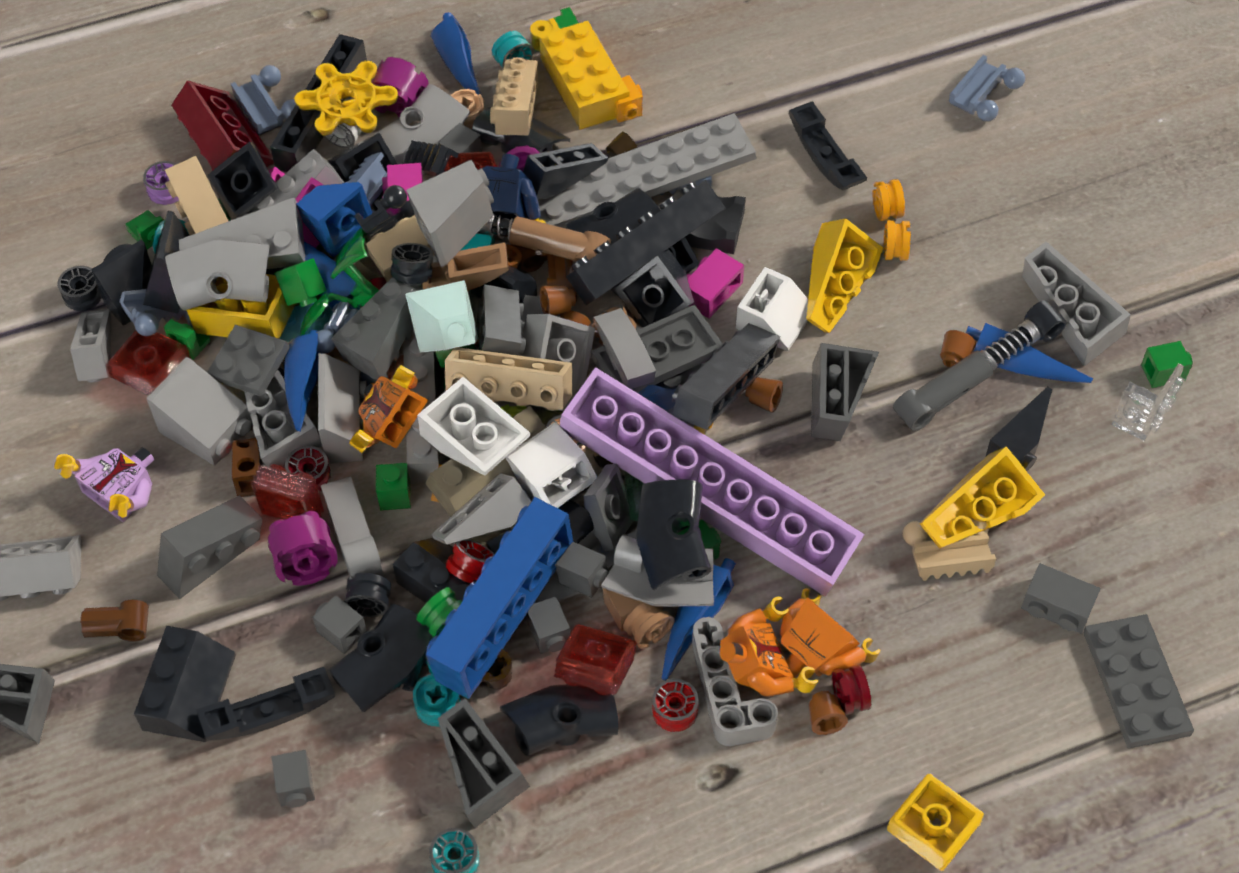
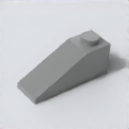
M110 309L84 312L80 315L70 348L78 381L99 382L109 376L111 367Z
M500 473L436 529L431 536L444 544H451L516 525L521 509L526 505L529 506L532 501L514 477Z

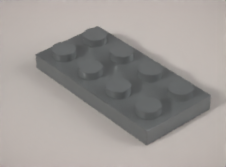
M695 305L637 330L656 369L654 382L631 390L638 393L648 385L658 384L710 360L715 351L721 350L723 343ZM603 345L592 350L591 359L598 369L623 384L618 370L613 368L605 346Z
M1145 614L1085 626L1083 634L1127 748L1191 736L1194 732L1193 725L1148 615Z

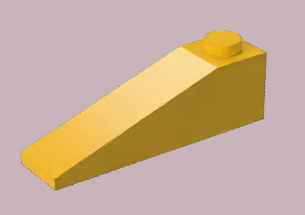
M846 218L822 223L813 247L806 319L824 333L831 332L846 312L849 301L860 293L861 285L875 273L883 250L881 245Z
M1006 446L988 454L919 524L938 548H942L1024 515L1045 494ZM978 514H982L986 518L980 517ZM970 518L986 522V528L979 529L978 526H974Z

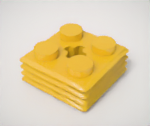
M926 774L890 818L887 831L938 870L943 871L981 824L984 813L936 777ZM937 818L941 823L940 826H934L929 821H934Z

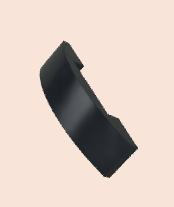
M813 101L789 110L788 114L805 150L817 168L833 185L843 191L867 181V176L854 158L847 159L825 128L826 119Z
M323 666L293 676L292 684L230 704L229 699L196 709L206 741L224 740L261 732L296 719L334 698L335 692Z

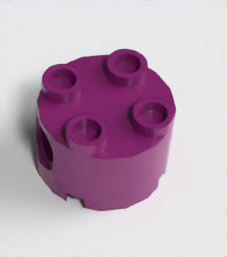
M387 57L385 62L381 60L377 67L376 75L371 82L375 86L388 85L395 87L398 91V97L394 104L378 106L374 109L380 113H385L387 110L394 112L400 118L402 111L412 106L429 84L426 75L422 71L420 74L415 72L416 66L401 58Z
M308 511L300 516L275 521L270 525L268 548L272 553L275 574L280 581L286 583L285 579L292 580L293 585L296 586L309 585L326 578L330 574L328 569L332 565L335 569L338 563V555L331 541L330 528L325 520L319 517L317 512Z

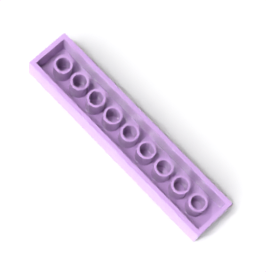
M596 367L561 414L559 426L570 437L611 463L617 464L619 468L643 483L679 479L700 482L703 485L699 518L825 597L865 535Z

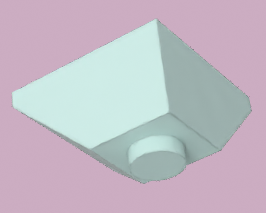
M465 280L405 294L420 353L476 343L479 339Z

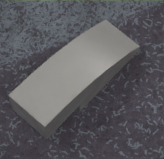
M620 308L593 317L613 368L618 370L623 384L633 389L654 382L656 369L640 336L624 311Z

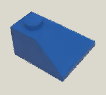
M359 182L317 186L296 203L303 223L333 258L341 251L345 243L353 237L357 230L361 228L354 215L360 213L366 218L372 214L363 185Z

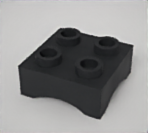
M718 197L725 209L689 233L685 238L690 247L710 251H714L717 248L723 253L734 254L745 212L746 197Z

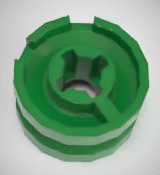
M450 587L444 588L434 595L417 615V621L422 626L427 625L430 628L429 633L433 637L440 635L445 627V621L449 613L453 609H458L462 603V600L455 598L456 594Z

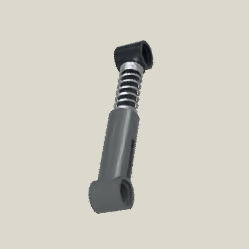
M1046 300L1036 303L1026 313L1024 322L1018 325V329H1012L1011 334L1006 333L1005 338L1001 337L998 339V342H993L992 347L987 346L985 350L972 352L918 390L910 389L904 392L893 404L894 411L912 431L924 428L930 423L937 412L992 376L993 370L997 368V364H1004L1005 359L1010 360V356L1012 354L1017 355L1018 350L1023 351L1025 345L1030 346V343L1033 344L1038 340L1049 342L1055 339L1065 329L1067 321Z

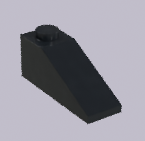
M588 143L528 155L523 173L531 180L537 198L542 199L560 194L606 164L608 157L594 144Z
M1047 386L990 439L986 456L1007 446L1026 471L1034 465L1037 460L1035 453L1052 393L1050 387Z

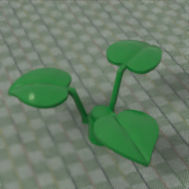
M362 227L342 247L335 261L336 267L330 276L331 279H334L342 271L347 273L356 282L350 292L354 296L353 299L334 293H324L304 316L300 328V336L305 335L308 328L322 314L327 304L331 301L348 302L354 308L359 304L363 307L379 291L353 264L367 257L364 248L365 240L363 238L367 234Z

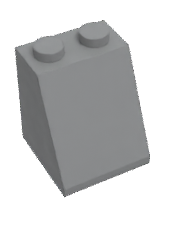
M472 160L406 190L417 223L441 267L447 265L493 217L490 204L494 202V199L487 187L489 181L483 169L477 170Z
M188 357L146 398L159 433L214 466L221 458L226 457L230 453L233 440H239L241 436H245L253 424L247 405Z

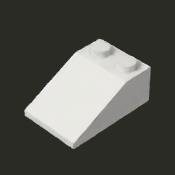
M464 377L418 414L419 431L424 439L442 454L483 475L490 472L530 437L528 430Z

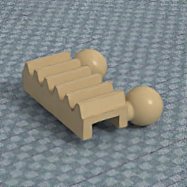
M978 514L980 517L986 518L984 515ZM970 518L974 526H978L979 529L986 528V522ZM918 521L908 523L903 529V538L907 544L913 547L914 560L919 577H922L923 581H927L930 575H934L935 579H939L942 574H947L948 578H950L955 572H959L960 576H964L969 570L972 571L973 575L977 574L980 569H984L985 573H989L995 566L996 557L995 554H991L988 545L989 536L987 533L989 528L942 548H938L934 541H926L928 534Z

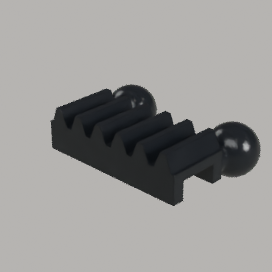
M412 140L402 164L421 163L422 174L435 177L445 172L444 169L449 157L457 158L459 153L443 145Z
M392 185L385 190L381 200L378 199L374 202L378 208L377 211L366 218L360 213L354 216L365 233L372 238L377 233H385L392 229L401 219L410 218L415 214L410 200L407 201L406 191L401 186ZM389 208L398 209V212L393 214Z

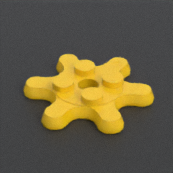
M363 61L358 64L353 72L346 74L338 72L334 65L324 63L316 68V75L322 82L321 86L315 90L298 92L294 100L296 105L302 110L321 111V115L315 121V128L321 135L327 136L332 134L335 128L342 123H346L349 126L357 125L362 132L371 133L377 126V118L371 111L378 106L394 104L398 97V91L393 86H375L372 84L371 81L377 72V66L372 61ZM348 97L354 98V100L351 99L349 101H343V103H341V99H346Z

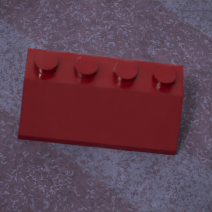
M189 80L186 81L171 106L178 115V120L184 124L189 132V137L199 147L201 155L206 158L212 167V171L248 142L254 144L266 167L274 163L272 154L229 92Z

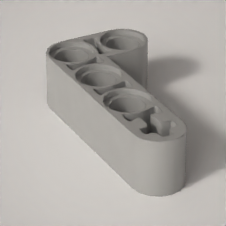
M351 476L321 485L349 576L353 579L357 573H373L384 577L374 538L369 532Z
M711 617L699 619L693 626L692 648L716 740L725 746H735L770 738L775 732L778 711L775 704L767 699L741 702L737 684L729 665L720 657V642L725 638L720 623ZM706 637H708L709 641H712L710 647H707ZM718 664L721 666V668L711 669L708 667V665ZM725 693L729 697L725 699L717 698L715 694ZM758 716H764L768 718L769 721L761 723L756 721L754 718ZM725 722L734 723L737 727L733 729L724 728L722 724Z

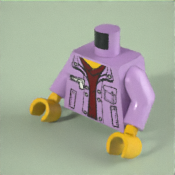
M141 447L131 457L118 448L88 459H74L68 454L57 456L54 468L56 470L61 469L60 475L68 479L73 473L82 493L121 522H124L133 511L145 508L148 504L152 482L145 468L154 461V457L145 448Z

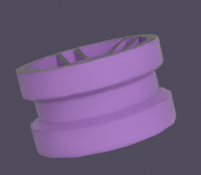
M160 161L150 165L145 170L143 181L151 201L162 205L179 201L178 197H171L165 185L166 182L170 181L165 170L176 165L175 163Z

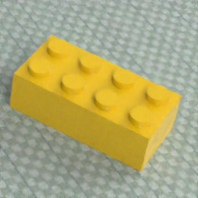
M589 21L539 35L540 59L578 128L582 130L616 119L615 102L629 97V90Z

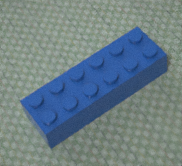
M534 497L529 506L526 505L521 509L517 523L512 531H507L503 535L499 545L500 548L494 557L490 556L485 561L482 567V574L476 583L472 582L467 587L463 597L464 600L458 609H453L449 613L444 629L439 636H434L427 646L426 656L436 682L467 699L471 697L485 673L488 672L500 651L504 648L556 571V563L573 542L568 513L537 497Z

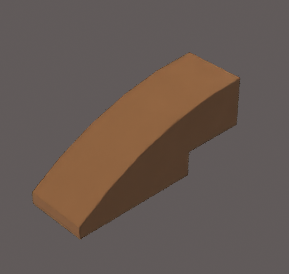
M505 242L461 250L447 265L442 267L439 262L432 263V278L428 277V281L422 283L423 289L465 280L467 291L496 279L508 271Z

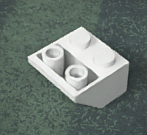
M764 267L737 307L736 329L741 331L750 323L781 336L778 348L788 352L808 321L806 319L808 299L791 278Z
M552 423L517 447L506 457L519 484L529 499L532 501L534 497H537L556 508L593 484L597 478L586 454L557 423Z

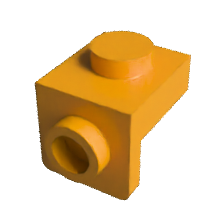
M630 75L621 77L629 90V97L615 102V117L618 123L642 116L643 93L639 84L635 85Z

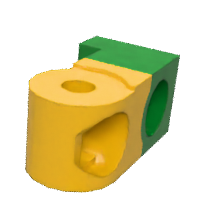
M570 7L561 9L560 16L548 19L547 21L538 20L530 26L531 44L535 50L540 51L539 35L579 23Z

